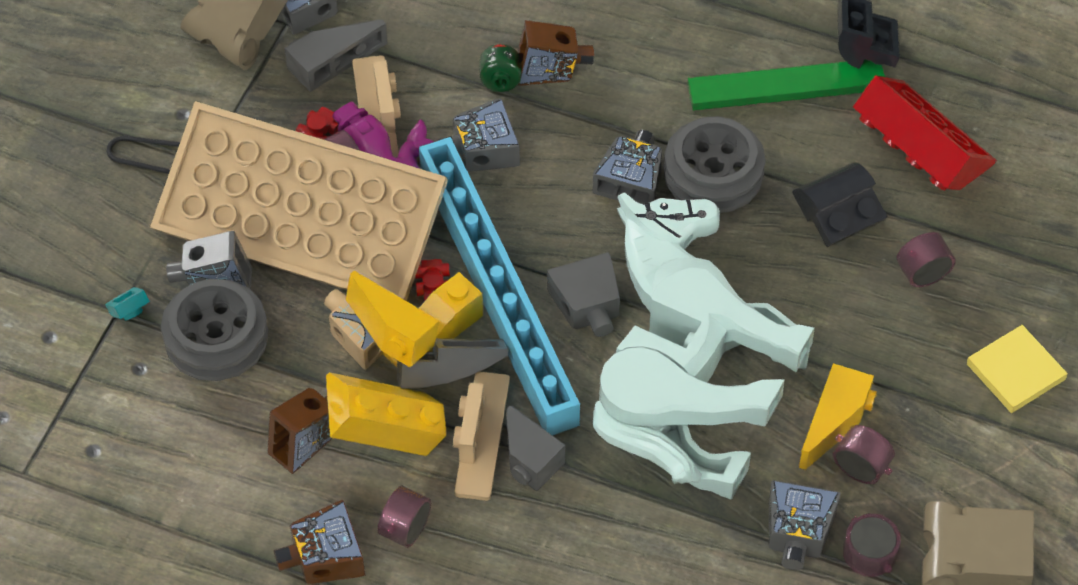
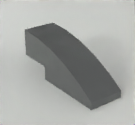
M436 339L433 352H427L411 367L397 360V381L401 389L423 388L456 381L482 371L507 357L508 347L503 339Z

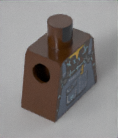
M525 20L517 51L521 58L522 71L521 80L518 85L568 82L572 78L575 64H593V45H578L576 30L573 27Z
M313 388L304 390L270 411L267 453L291 474L299 470L332 439L330 438L327 396L323 397Z
M344 500L335 502L293 522L290 525L293 544L273 550L279 571L300 565L305 582L308 584L365 576L363 556Z

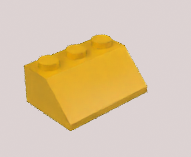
M330 372L326 375L330 438L427 456L447 436L444 405L425 392L407 388L401 389L398 386Z

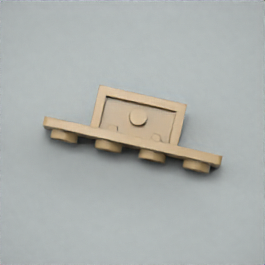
M384 56L353 59L352 64L359 109L365 108L368 114L375 116L383 124L390 138L393 156L397 158L399 151L395 119L401 118L399 99H392L391 93L397 92L395 73H388L387 62Z
M477 372L475 373L474 383L469 382L467 396L461 395L459 417H463L462 427H455L453 448H459L460 460L455 486L456 497L485 501L491 499L510 385L509 375Z

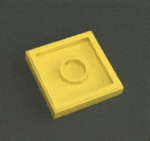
M1023 325L968 357L967 365L1011 414L1065 381L1068 374Z

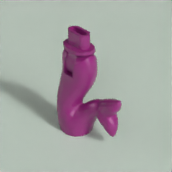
M352 101L333 113V118L339 124L338 131L341 134L349 135L359 151L421 169L417 163V157L420 156L419 147L434 142L427 139L426 125L420 119L410 131L407 141L400 148L396 158L392 153L387 130L375 116L368 114L365 108L359 109Z

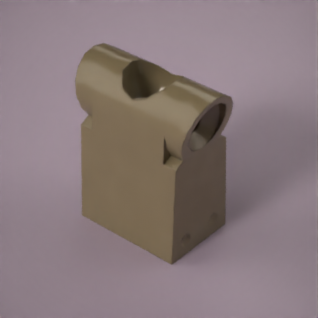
M198 0L199 5L190 10L183 18L181 29L202 44H214L225 59L242 70H248L256 61L260 41L265 39L288 0Z
M942 501L926 503L924 506L923 534L929 551L922 562V585H1032L1034 577V510L966 507L962 510L953 504Z

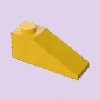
M353 271L350 273L346 301L381 351L408 367L414 365L435 346L439 320L358 272Z
M458 272L433 291L419 309L439 320L436 339H454L483 317V293ZM383 352V355L397 367V360Z
M833 363L801 451L799 468L804 470L809 468L861 422L865 410L872 411L877 391L871 389L873 375Z

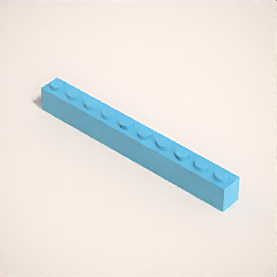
M451 137L419 147L420 168L445 176L448 179L439 211L475 287L483 293V304L499 338L503 339L508 347V357L541 427L551 435H555L580 426V403Z

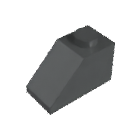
M510 405L506 409L510 472L517 482L522 485L528 484L538 491L565 464V444Z

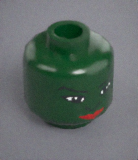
M497 44L483 51L479 61V76L482 84L493 92L510 91L519 84L522 76L521 58L515 48L509 45Z

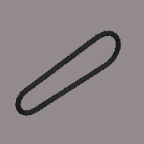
M119 136L109 142L106 152L112 161L169 174L171 169L115 157L111 152L112 146L119 141H134L179 147L180 142Z

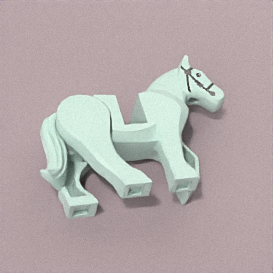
M626 193L618 195L621 207L617 208V211L626 226L625 256L627 267L642 303L650 311V329L646 331L634 326L617 347L616 353L604 364L600 376L599 401L596 402L593 412V427L598 435L609 444L648 459L662 467L672 476L674 484L687 482L698 489L712 491L722 497L732 499L749 470L751 453L748 451H734L723 454H710L702 450L693 441L688 425H718L747 422L766 426L783 396L785 379L760 380L747 385L737 386L713 385L707 382L713 375L723 353L740 344L768 355L772 361L782 363L794 372H797L798 368L805 370L810 347L813 343L815 327L796 325L768 303L744 302L731 287L722 272L710 260L696 258L684 250L693 240L712 235L718 230L720 210L715 203L706 199L674 200L659 198L645 204L635 202Z

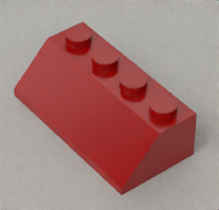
M875 75L853 105V108L861 114L859 119L866 126L872 129L877 128L884 134L882 139L889 146L897 150L900 148L907 154L906 160L919 170L924 169L931 175L929 180L941 190H961L991 168L997 161L903 80Z

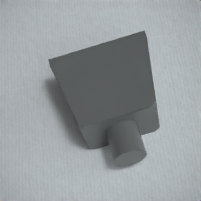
M609 252L547 270V290L572 328L580 329L591 326L596 337L606 336L613 331L614 327L610 319L619 316L620 297Z

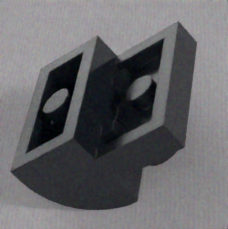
M838 0V48L842 58L848 64L860 69L864 59L877 65L896 67L900 58L898 20L872 13V1Z
M856 162L850 163L792 191L807 222L813 220L826 247L832 246L888 218L872 188L876 182L870 173L861 164Z

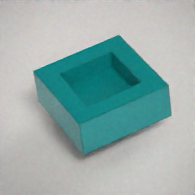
M133 287L107 302L105 306L111 316L129 320L139 315L143 311L142 306L149 303L150 300L143 289Z

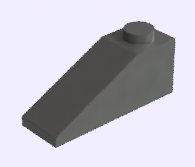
M379 19L310 32L302 38L294 40L285 48L287 69L312 92L353 66V59L367 57L386 45V23Z

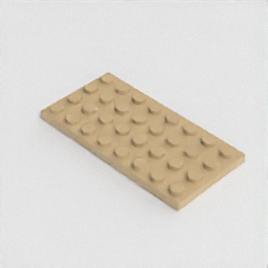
M195 101L150 228L187 241L235 231L248 260L343 290L348 288L350 273L356 271L407 301L448 179L439 174Z

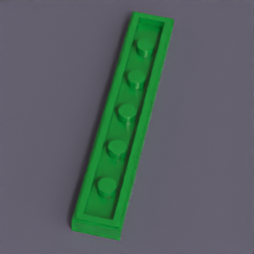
M865 59L860 69L851 66L847 62L693 77L688 78L687 86L692 110L694 111L863 93L875 75L885 77L882 65L874 64Z

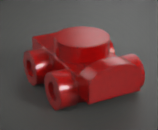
M322 106L318 112L311 110L306 118L307 125L300 123L295 131L329 141V137L325 136V134L328 132L334 136L337 135L339 124L333 118L334 112Z
M441 259L421 260V265L418 267L415 278L423 280V282L416 283L417 296H424V302L433 291L448 281L443 280V277L450 276L449 263H442Z

